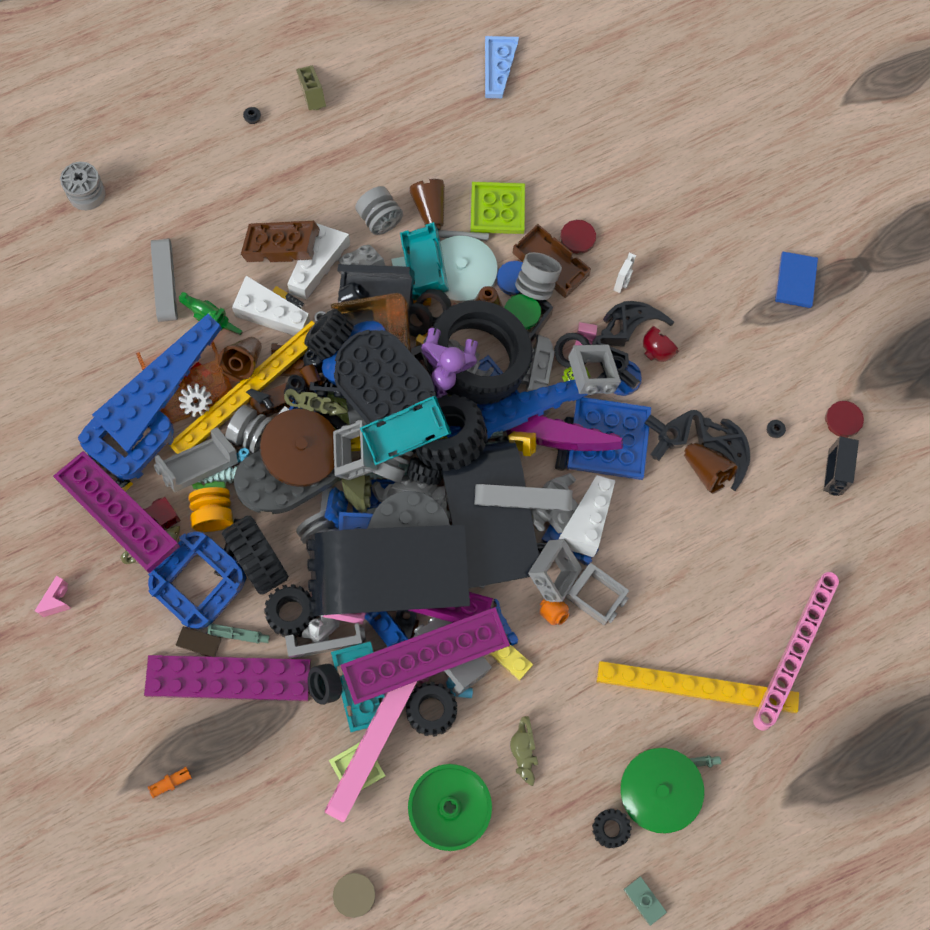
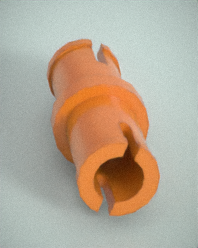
M184 767L170 776L169 774L165 775L164 779L148 786V790H150V794L154 799L168 790H175L176 786L192 779L187 767Z

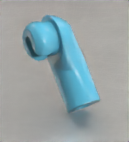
M247 448L240 449L239 453L236 452L238 463L249 456Z
M448 677L446 685L455 697L472 698L473 688H468L459 696H456L452 691L456 684Z

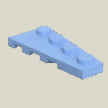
M485 36V98H503L519 37Z

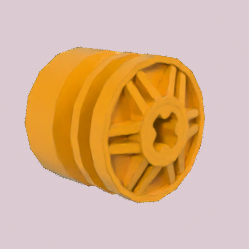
M208 487L191 492L188 496L189 508L191 511H194L190 515L191 528L198 532H215L224 530L232 525L233 514L232 510L228 508L231 505V500L229 499L231 497L230 491L220 487Z

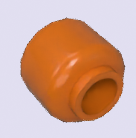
M545 599L541 601L540 615L551 625H561L568 619L569 607L564 601L549 602Z

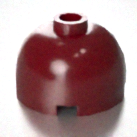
M652 326L643 338V347L646 350L644 355L651 361L654 359L659 362L671 360L678 354V347L666 335L659 334L660 330Z

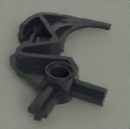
M624 301L615 305L606 313L603 321L606 324L609 322L606 329L602 330L601 335L593 339L592 345L624 347L639 324L647 320L657 319L672 326L674 321L649 304L637 301ZM619 320L620 332L613 335L611 330L615 325V321ZM610 347L615 365L618 368L619 378L630 388L635 389L640 381L627 371L629 365L628 353ZM600 362L604 372L596 379L607 378L603 364Z
M697 410L687 411L666 425L653 415H649L644 424L659 434V442L650 454L654 460L660 461L668 448H682L686 445L693 419L699 444L722 453L738 467L731 489L736 491L750 465L749 443L746 435L738 425L729 419H722L721 425L712 422L710 418H704L702 413ZM709 427L718 431L721 430L726 432V436L712 437L707 430ZM667 431L673 433L674 439H670L667 436Z

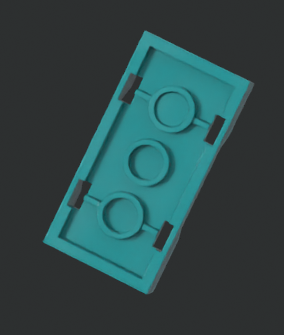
M434 222L425 225L426 227L411 232L409 230L400 232L406 267H410L415 271V285H413L412 294L414 301L429 289H437L442 292L449 291L439 232Z
M432 396L411 407L360 428L375 465L384 463L451 434L436 396ZM422 405L423 408L414 411L415 407ZM382 421L386 422V424L378 427V423ZM433 434L435 435V438L428 441L426 440V437H429ZM398 450L397 453L399 454L393 456L389 455V453Z
M371 642L332 651L334 667L338 671L337 666L371 654L373 649ZM344 675L340 676L342 683L341 696L350 733L368 728L380 705L378 698H384V694L354 705ZM347 706H351L353 716H349Z

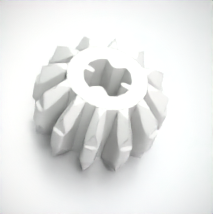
M195 384L194 389H192L190 385H187L188 392L183 389L181 390L184 396L179 397V401L182 402L180 408H186L185 414H189L192 411V416L195 417L196 412H199L202 416L203 409L209 411L207 404H212V400L209 399L211 396L210 392H205V386L199 389V385ZM196 397L198 403H194L192 398Z

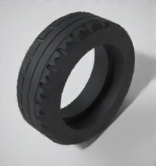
M471 300L449 307L436 320L433 327L435 328L434 334L436 329L441 332L437 345L449 348L448 342L453 333L464 329H478L497 338L505 347L510 361L507 370L496 376H480L467 370L457 373L455 385L447 390L448 394L459 395L460 398L462 396L466 397L469 401L471 400L476 404H492L506 399L518 389L531 366L533 348L527 330L514 314L491 302ZM426 359L427 364H428V368H429L430 373H431V375H432V373H433V371H434L435 369L433 368V366H432V365L428 362V360Z

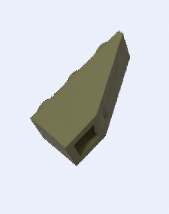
M365 474L351 480L342 478L345 498L360 513H367V508L371 507V476Z

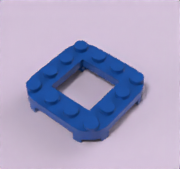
M159 411L154 418L153 424L148 426L151 430L126 457L102 440L108 432L95 418L84 427L78 436V440L83 450L90 457L99 462L119 480L124 481L133 478L139 479L144 475L141 471L166 444L171 445L174 441V428L168 417Z
M190 532L180 536V541L178 542L180 547L148 574V591L152 597L157 598L171 611L183 625L190 628L203 629L213 623L238 595L245 584L247 576L241 565L211 537L201 532ZM196 554L202 557L223 578L198 607L172 584V581Z

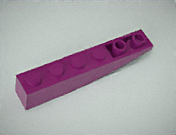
M533 415L527 418V422L506 430L508 437L514 431L536 433L537 445L563 450L606 451L623 448V439L617 434L602 433L595 428H583L580 424H568L561 419H549L545 415Z

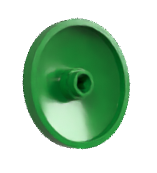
M653 748L638 754L627 765L622 775L620 793L624 808L634 822L648 831L666 834L682 830L698 816L704 801V783L698 768L687 756L673 749Z
M456 764L436 766L420 776L410 792L408 815L411 826L424 843L442 851L465 849L480 839L489 825L492 814V800L489 790L480 776L464 766Z

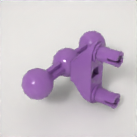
M429 328L427 340L422 344L421 350L425 358L435 369L431 377L436 388V398H441V395H447V390L455 385L457 373L465 371L477 363L475 353L478 342L474 340L471 345L472 339H467L463 353L457 347L447 348L437 345L441 332L436 329L434 334L435 328Z

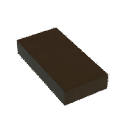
M183 626L176 646L208 657H215L222 639Z

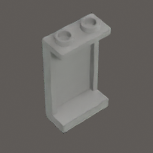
M218 427L211 430L212 439L166 460H162L159 455L155 456L156 464H154V468L158 475L162 474L163 481L167 487L170 486L174 492H177L238 464L235 448Z
M432 617L428 621L429 624L426 626L422 624L415 629L414 637L453 622ZM482 656L445 670V672L456 684L452 691L456 696H459L482 679L492 667Z
M354 623L355 636L298 646L297 638L294 635L285 636L288 657L291 659L363 644L362 641L366 640L364 627H360L359 623Z

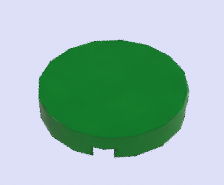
M524 294L512 296L504 306L505 309L521 321L526 330L535 326L541 316L539 303Z

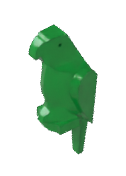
M182 292L178 297L179 302L192 310L194 313L193 317L197 321H200L209 314L222 329L224 328L241 335L242 330L228 322L229 319L226 316L225 309L217 308L208 300L202 301L193 298L185 292Z

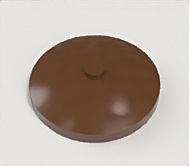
M307 409L284 411L275 416L264 429L260 442L262 461L273 477L287 485L305 487L319 483L334 469L333 431L336 430L325 417Z

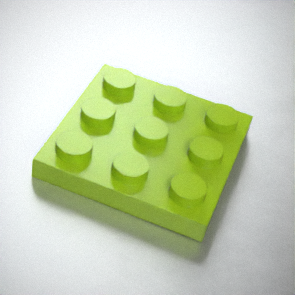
M472 182L470 232L524 234L525 183Z

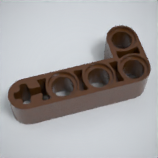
M307 365L300 370V376L304 379L308 392H313L310 390V382L320 386L324 385L315 365ZM287 383L263 392L271 395L269 399L274 404V407L269 410L264 404H259L254 398L249 400L251 407L257 410V416L264 414L268 417L280 412L284 406L290 407L284 399V389Z

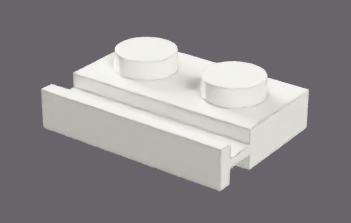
M629 252L618 274L613 291L621 293L623 288H627L633 273L632 267L636 255Z

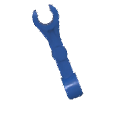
M494 599L497 605L496 610L508 642L511 646H514L518 643V638L502 615L499 601Z

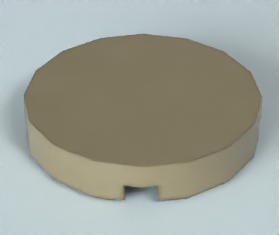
M357 873L347 874L339 879L333 891L335 907L344 916L352 918L363 916L370 911L375 901V889L370 879Z

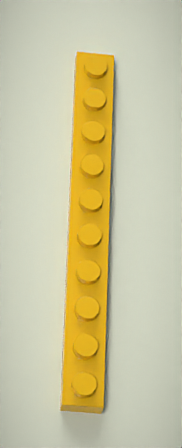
M313 321L308 323L259 365L250 378L238 383L209 408V411H206L174 438V441L169 446L176 454L201 444L211 435L212 429L219 428L242 405H246L252 397L246 391L254 389L261 392L303 356L309 349L304 344L306 335L315 323Z
M603 661L598 663L596 680L598 683L757 708L768 688ZM789 692L781 711L798 713L799 692ZM769 698L770 703L777 706L776 700Z

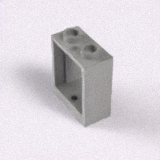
M574 345L568 358L579 394L615 393L621 381L610 346ZM602 362L607 378L589 379L584 363Z
M358 420L352 425L342 426L341 429L333 431L336 477L351 480L377 471V465L374 464L372 454L360 430L361 427L367 425L364 420ZM360 436L361 459L352 462L351 439Z
M565 539L549 540L528 574L546 601L562 602L582 567ZM555 560L561 572L553 583L547 571Z
M590 562L567 593L566 598L599 623L605 625L607 621L611 623L618 613L615 610L618 606L623 607L629 599L626 596L629 590ZM591 576L619 595L605 616L577 597Z

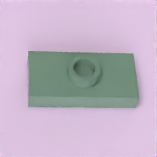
M641 876L623 889L649 926L667 913Z

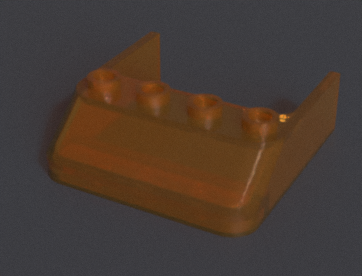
M393 293L331 304L332 309H337L341 313L372 309L374 321L380 323L389 333L396 336L411 352L407 302L401 294Z
M214 341L211 343V347L214 351L215 359L190 369V373L182 379L179 384L180 387L164 409L161 408L160 411L168 417L171 423L192 416V411L189 414H185L186 408H180L182 402L179 401V397L184 396L181 390L183 389L188 392L187 385H190L192 389H194L195 384L199 385V389L203 386L206 387L205 392H210L211 396L209 399L212 400V404H207L209 408L233 389L229 378L223 374V369L218 364L219 353ZM138 352L136 355L142 370H144L146 364L140 352ZM196 397L192 398L194 403H198Z

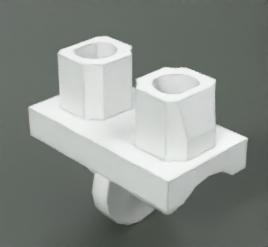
M320 616L318 619H313L309 622V627L302 632V637L312 639L313 643L328 641V636L339 627L340 622Z

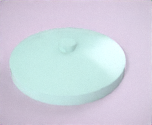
M453 236L440 241L449 291L444 293L448 296L451 303L458 304L474 300L483 287L494 286L497 278V261L493 252L486 244L469 236Z

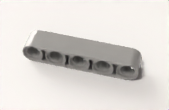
M170 238L151 240L158 322L178 320Z
M476 484L474 505L572 511L573 490Z

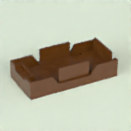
M314 220L251 223L248 225L241 255L246 262H263L264 257H267L270 263L312 260L314 255L313 247L320 228Z
M539 224L535 225L518 244L513 246L512 253L522 262L526 254L536 252L548 255L560 263L562 269L558 280L555 282L554 289L564 298L570 295L590 275L591 268L578 257L573 258V253L555 237L552 238L551 234Z

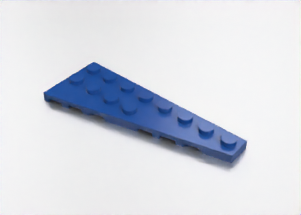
M209 314L203 317L92 414L128 454L132 452L131 449L136 442L142 439L147 427L153 424L154 418L161 408L164 409L180 387L179 384L182 379L190 373L189 370L193 364L199 361L204 349L208 345L210 346L221 331V326Z
M574 379L547 387H540L528 392H521L492 404H477V407L482 412L487 428V436L490 438L494 432L509 430L527 422V418L533 415L541 416L544 414L543 411L549 408L557 409L563 402L575 401L588 394H579ZM450 426L451 434L446 437L451 438L457 435L463 427Z

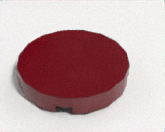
M576 219L569 221L561 230V243L573 254L587 253L595 244V229L584 220Z
M838 401L827 410L825 422H827L828 429L836 436L849 437L856 435L863 427L864 417L860 408L854 403Z

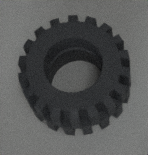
M332 309L320 317L306 335L304 344L321 360L327 359L335 354L348 340L354 325L340 311Z
M287 584L282 585V589H274L275 593H270L269 601L266 600V608H264L265 618L276 634H281L284 638L288 635H299L301 637L302 632L309 627V622L317 617L313 616V612L309 610V601L312 600V597L301 586L296 587L295 584H291V587H287ZM288 602H297L302 606L301 615L293 621L282 620L279 616L280 609Z
M430 682V684L423 683L422 686H417L411 692L406 702L407 719L411 727L419 734H424V736L429 737V735H433L435 737L438 734L446 733L456 720L457 702L454 694L441 683L438 685L435 682ZM434 698L443 704L444 712L439 719L429 721L421 716L419 708L426 699Z

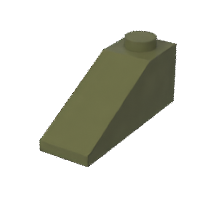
M313 65L296 69L308 109L319 110L322 107H326L323 89Z

